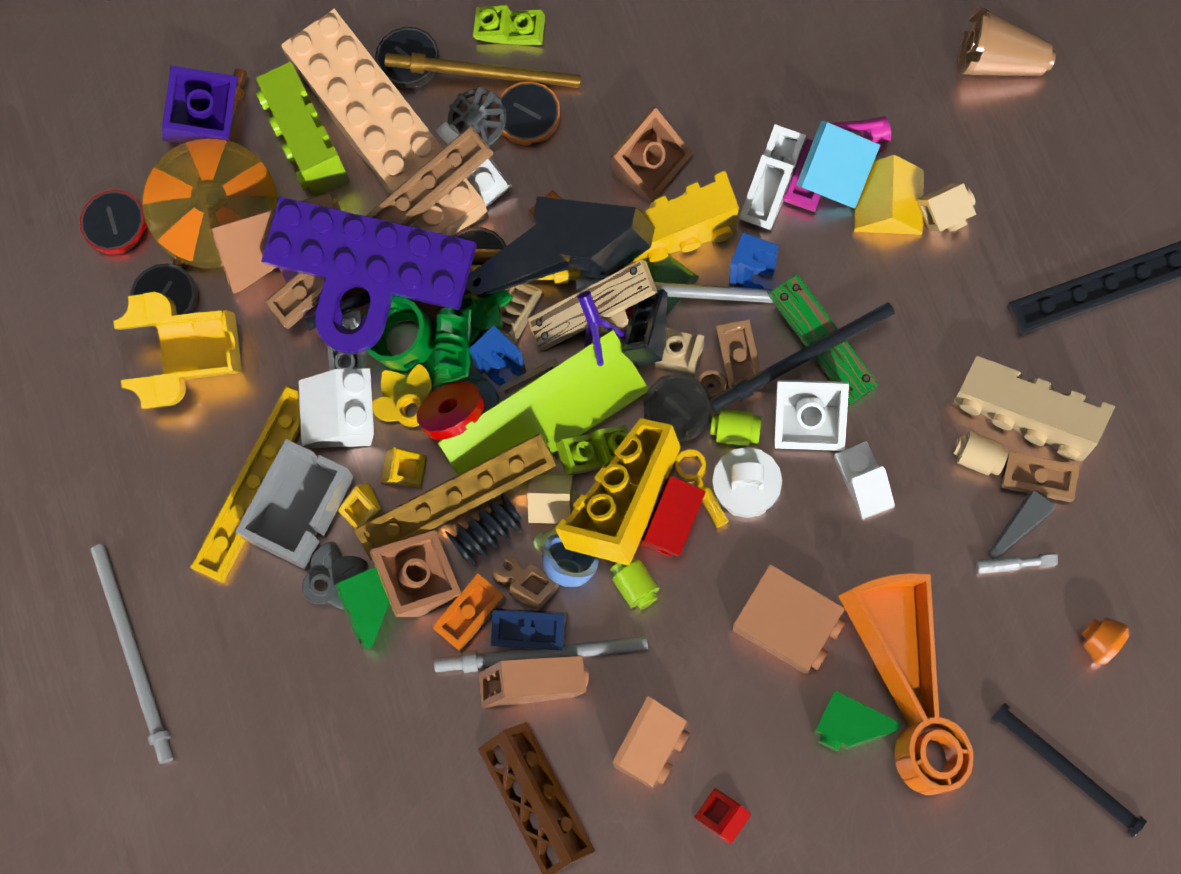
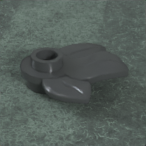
M334 541L322 545L311 557V572L305 576L302 583L304 596L314 604L329 602L338 609H344L334 585L366 571L367 561L356 556L340 557L339 549ZM318 580L324 581L327 589L324 591L316 590L314 582Z

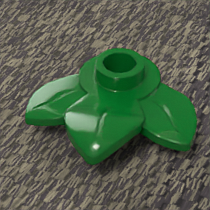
M502 290L483 298L477 297L472 293L463 296L460 310H454V315L466 310H472L470 345L476 339L479 331H488L493 325L498 330L502 328V317L499 308L504 307L513 299V296L507 290Z

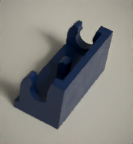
M496 608L492 613L491 646L563 650L566 640L565 625L567 623V612H537L536 610Z

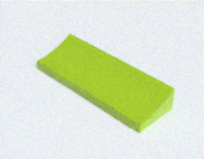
M612 330L600 338L604 360L603 366L597 365L594 345L592 343L483 413L477 422L473 423L471 421L466 425L467 430L461 435L440 441L438 445L457 475L540 432L553 455L558 451L556 443L560 440L584 435L647 394L650 389L632 361L621 352L623 346L615 331Z

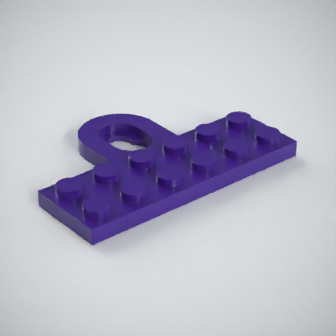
M279 197L261 262L265 265L324 278L325 281L315 316L317 331L322 340L336 351L346 354H357L370 349L381 338L394 295L460 310L477 244L466 239ZM362 287L370 295L368 314L362 318L357 328L347 329L342 323L341 299L349 289Z

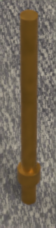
M386 53L385 66L410 69L412 73L424 74L425 71L521 82L533 81L540 84L580 88L581 75L427 58L426 54L412 53V56Z

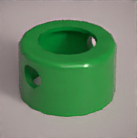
M394 296L391 308L394 309L389 311L381 338L373 347L366 351L391 370L407 371L413 369L418 364L424 363L434 350L436 331L434 323L428 314L417 304L407 298ZM403 321L417 323L419 325L418 334L411 347L403 353L393 356L387 346V337L392 327Z

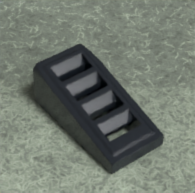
M664 289L657 290L658 293L634 304L621 352L636 365L660 362L663 359L668 292ZM653 307L652 310L646 311V308Z

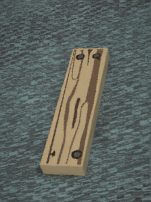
M639 260L528 318L537 348L544 351L587 329V320L577 298L582 292H591L598 313L603 319H607L658 293L647 262Z

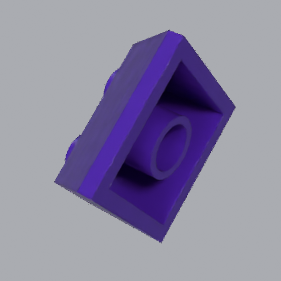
M171 65L162 124V141L180 144L202 139L228 141L238 76Z

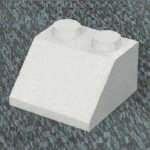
M370 368L334 369L299 380L302 447L371 446L374 426Z

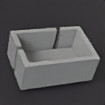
M285 439L235 532L244 540L306 570L311 557L320 544V541L316 538L317 533L325 535L355 478L346 467L321 455L317 457L313 451Z

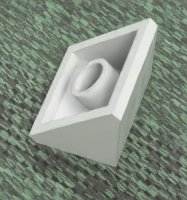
M778 380L775 398L774 448L845 451L849 382Z

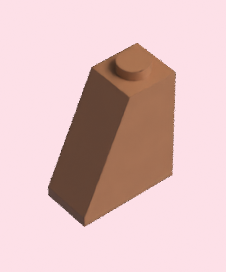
M583 656L499 661L478 673L482 709L579 696L587 692L586 687L589 682V673L587 667L583 665Z

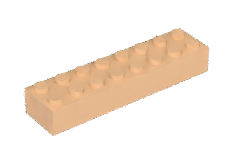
M335 9L281 44L288 62H292L299 77L389 195L443 150V147ZM465 178L413 222L412 225L414 228L454 236L462 230L475 227L489 216L484 200L467 178Z

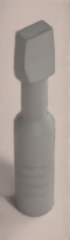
M1056 553L1039 554L1037 557L1027 558L1010 556L976 560L977 574L1019 570L1021 567L1053 566L1058 565V556Z

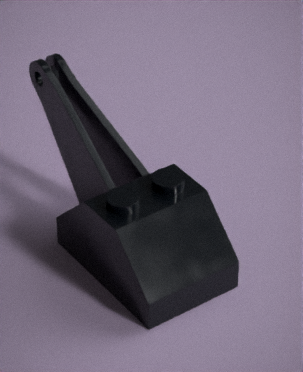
M537 196L533 214L537 224L470 272L466 288L475 296L483 298L571 268L580 271V275L585 278L600 279V275L610 276L623 269L651 248L655 227L636 207Z

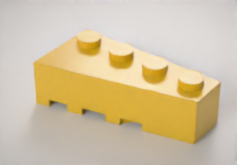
M726 170L714 175L716 182L701 187L699 182L685 187L686 192L680 197L672 199L665 195L654 200L648 206V210L641 212L655 227L651 248L624 268L639 260L658 262L667 258L671 253L680 250L682 252H690L699 248L703 243L712 240L714 242H722L737 233L739 206Z
M643 418L638 420L614 451L615 457L606 468L602 467L594 477L596 482L586 495L581 494L573 504L575 509L566 520L562 519L555 527L565 549L630 566L681 449L672 425Z

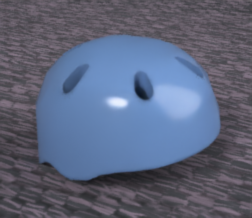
M558 534L551 535L547 539L542 555V564L547 576L556 584L565 587H579L587 583L595 574L599 562L598 557L565 549Z

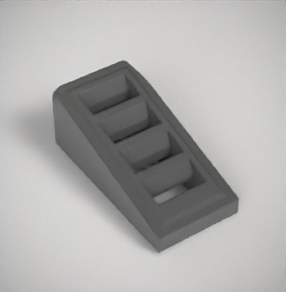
M1031 491L989 550V555L993 558L1002 555L1046 519L1057 506L1036 491Z

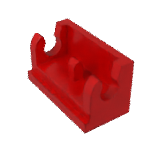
M670 476L664 485L639 545L672 557V555L680 556L706 491Z

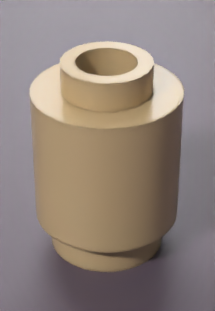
M969 431L966 436H959L953 449V454L958 456L956 463L987 476L990 473L998 476L1005 465L1009 450L1003 448L1000 442Z

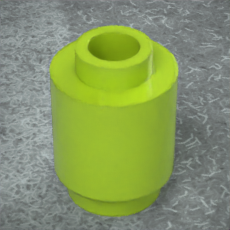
M722 408L720 409V415H712L710 435H717L716 442L743 446H749L750 443L758 444L762 416H755L751 411Z
M633 556L630 566L616 563L610 569L614 576L612 581L630 608L638 606L642 610L658 599L655 593L658 592L660 587L642 560H637Z

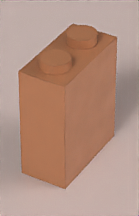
M770 564L733 624L732 631L807 675L811 667L818 670L828 654V651L823 649V646L829 636L836 640L846 621L841 618L845 608Z

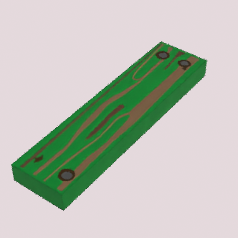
M798 274L769 293L768 296L805 347L838 330ZM847 340L814 358L830 381L849 382L848 405L878 385V382Z

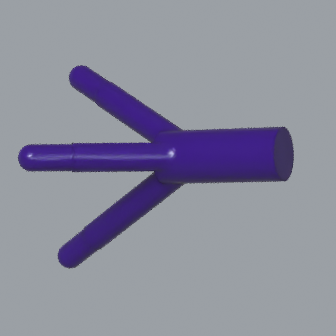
M585 291L577 296L587 320L584 348L592 344L593 339L597 365L603 366L604 360L598 326L601 325L610 332L614 330L616 335L625 340L626 333L600 317L591 292Z

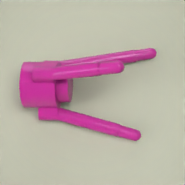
M886 116L861 121L830 123L847 131H858L859 136L880 145L878 152L883 151L882 144L891 141V128Z

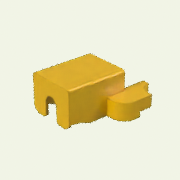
M157 292L128 296L129 304L126 313L121 318L114 320V328L117 330L155 326L159 333L163 374L121 380L122 389H130L138 395L141 409L172 406L179 403L185 395V380L242 373L234 312L219 310L177 315L176 306L171 298Z

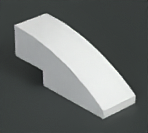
M776 124L774 125L740 213V220L768 230L772 229L806 139H808L807 135Z

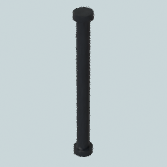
M1003 703L992 716L991 720L996 724L1000 721L1128 828L1127 833L1132 838L1143 829L1147 823L1146 819L1142 816L1137 818L1009 711L1011 707L1008 704Z

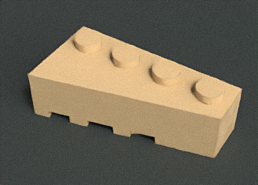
M976 356L954 402L960 404L962 410L972 415L982 414L993 419L992 423L1001 429L1009 431L1014 429L1024 434L1025 439L1039 446L1046 444L1058 450L1057 453L1067 460L1077 461L1078 459L1083 462L1098 445L1116 406L1103 402L1100 408L1085 402L1086 395L1071 391L1070 394L1058 393L1051 386V382L1040 378H1030L1028 381L1021 379L1022 374L1020 371Z

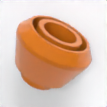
M1104 617L1101 621L1094 618L1081 635L1086 638L1083 646L1095 664H1107L1125 644L1130 636L1128 625Z

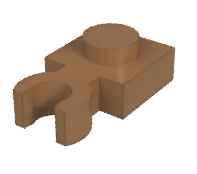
M510 556L504 558L503 565L505 569L509 570L508 572H504L497 567L493 570V580L503 586L510 585L509 595L537 612L548 602L559 587V584L553 582L544 571L532 564L523 570L520 568L518 561Z

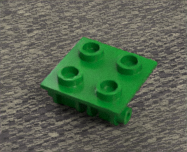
M442 308L440 314L437 315V322H434L436 331L435 346L425 364V369L432 380V388L469 376L472 310H466L454 315V309Z

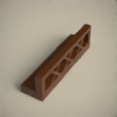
M528 722L503 730L478 748L542 874H556L567 866L595 852ZM498 745L505 755V765L499 763L492 750ZM513 779L519 782L522 788V797L515 794L512 788ZM530 812L537 816L539 830L532 827L529 821ZM547 845L553 847L560 860L555 865H552L546 853Z

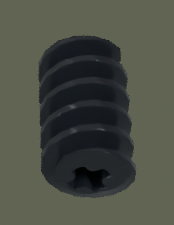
M505 493L501 494L503 504L498 503L494 499L489 501L490 513L482 507L477 509L479 520H476L471 515L466 516L468 528L463 527L459 523L454 524L455 537L445 531L462 558L473 566L476 564L475 552H478L483 557L488 556L486 544L498 549L500 548L498 536L509 542L511 540L510 528L518 533L523 532L520 522L522 518Z

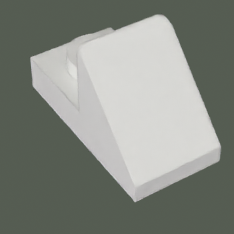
M867 441L834 454L835 462L862 520L895 506L884 466H878Z

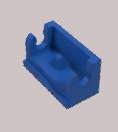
M742 233L730 263L729 287L764 289L762 285L754 284L751 281V276L760 274L762 277L773 278L776 270L779 245Z
M494 325L469 348L476 370L481 375L485 373L498 386L506 383L503 378L499 377V371L502 368H509L512 374L516 376L527 372L521 351Z

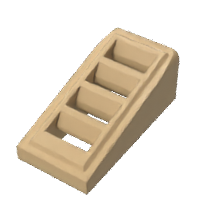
M527 283L505 289L513 296L511 301L524 306L522 311L508 304L499 308L502 324L511 327L509 332L503 329H499V331L514 345L517 344L528 323V318L533 314L543 295V290ZM516 289L531 295L529 301L514 295ZM505 311L518 318L516 321H513L502 315Z

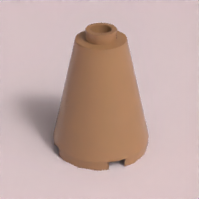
M977 8L972 13L969 21L974 22L970 32L964 31L958 53V66L963 67L959 71L960 74L1042 76L1046 70L1050 71L1052 69L1056 52L1052 50L1050 42L985 8Z

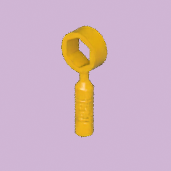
M688 449L682 451L675 460L677 476L685 482H696L698 488L706 491L702 500L716 528L724 526L729 521L711 488L706 486L701 479L706 472L705 457L697 450ZM685 457L698 459L701 468L696 475L683 473L679 465Z

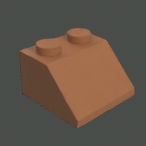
M647 696L612 761L615 769L654 789L657 782L663 785L673 767L672 764L668 763L674 749L681 752L690 735V732L685 730L687 721Z

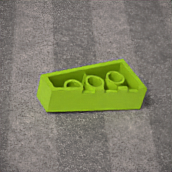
M290 61L256 77L261 90L255 93L263 109L270 108L274 115L268 120L276 136L278 137L283 134L287 142L281 146L289 162L296 161L300 169L294 173L303 191L310 188L313 196H318L349 183L350 180L292 62Z

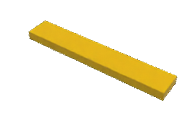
M288 385L285 386L190 566L193 570L220 583L225 582L246 541L235 532L285 439L297 444L301 436L299 390Z

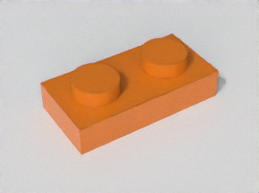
M479 574L472 579L461 592L462 594L455 599L432 626L434 631L459 652L488 620L493 610L498 608L506 598L504 594Z

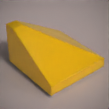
M369 483L356 485L338 508V512L354 529L375 518L381 510L372 486Z

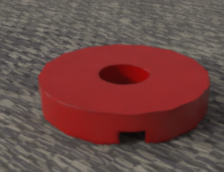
M466 381L452 382L441 386L429 394L421 403L417 411V423L424 433L435 440L449 439L461 435L467 430V424L471 421L475 423L480 418L484 410V398L474 384Z

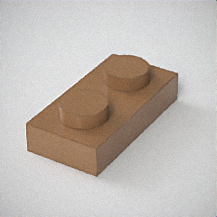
M750 320L716 326L728 389L731 388V383L745 377L748 379L761 372Z
M1009 451L1005 462L1001 488L1027 494L1031 491H1036L1043 497L1072 503L1075 499L1080 466Z

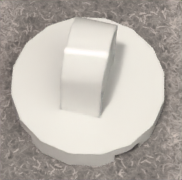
M750 447L734 449L724 455L716 465L712 479L713 492L717 501L732 515L744 518L760 516L771 508L780 496L782 485L780 468L774 459L762 450Z

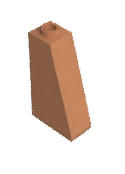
M329 193L301 200V202L341 211L337 199H331ZM276 208L210 228L231 293L235 294L242 291L276 268L261 262Z

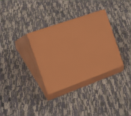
M651 107L610 156L612 176L647 201L654 202L693 153L658 109Z
M436 530L370 551L395 617H421L462 594Z

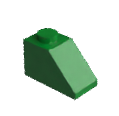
M376 567L334 585L362 650L373 646L390 603Z
M834 690L814 734L820 736L818 741L820 744L834 751H839L840 747L847 750L895 734L900 729L902 723Z

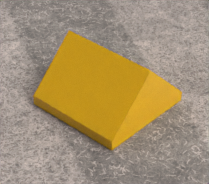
M896 155L874 161L855 208L854 232L922 235L923 215L916 199L923 197L924 170Z

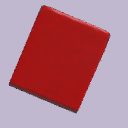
M714 788L694 818L726 842L732 843L751 814L741 804L717 788Z

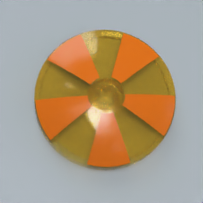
M216 138L189 141L167 152L150 171L142 195L145 222L157 244L176 260L200 268L223 267L210 230L211 227L275 209L278 204L275 184L265 164L247 148L231 141Z

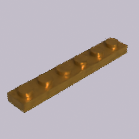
M540 432L356 527L354 532L371 561L370 551L372 549L424 534L557 465V462Z

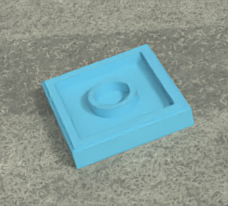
M821 121L796 186L855 209L880 145L833 124Z

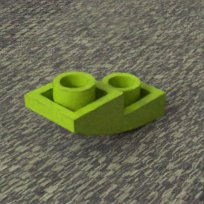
M507 5L476 7L473 37L477 40L500 44L542 45L545 14L541 9L510 11Z
M626 425L599 429L589 435L562 439L557 442L556 446L565 475H575L607 467L615 457L614 451L628 435Z

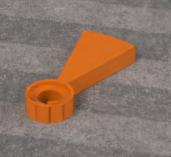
M907 573L890 575L868 581L838 595L908 724L896 740L894 749L895 764L901 778L904 779V782L911 789L927 796L960 788L972 773L973 749L966 733L959 725L949 719L939 717L930 574ZM930 739L936 741L945 752L946 763L942 772L935 770L926 758V747Z

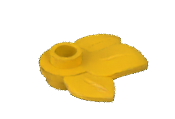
M421 364L416 365L408 377L398 372L384 370L381 377L383 396L372 401L374 415L385 422L399 421L407 427L419 426L417 423V413L413 416H408V409L411 406H417L419 409L421 403L431 393L432 380L428 371Z

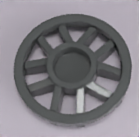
M481 87L469 90L463 94L459 93L457 95L458 98L449 106L448 124H453L456 128L465 125L459 131L460 134L472 126L477 133L481 132L484 142L490 146L500 137L505 128L506 109L502 100L492 91ZM483 95H486L487 98L485 99L483 105L481 106L480 104H481L482 97H483ZM474 96L471 104L467 99ZM493 101L497 103V109H490ZM463 102L468 107L465 112L458 109ZM458 113L461 117L454 121L455 114ZM500 115L499 122L491 121L490 116ZM487 128H497L489 137Z

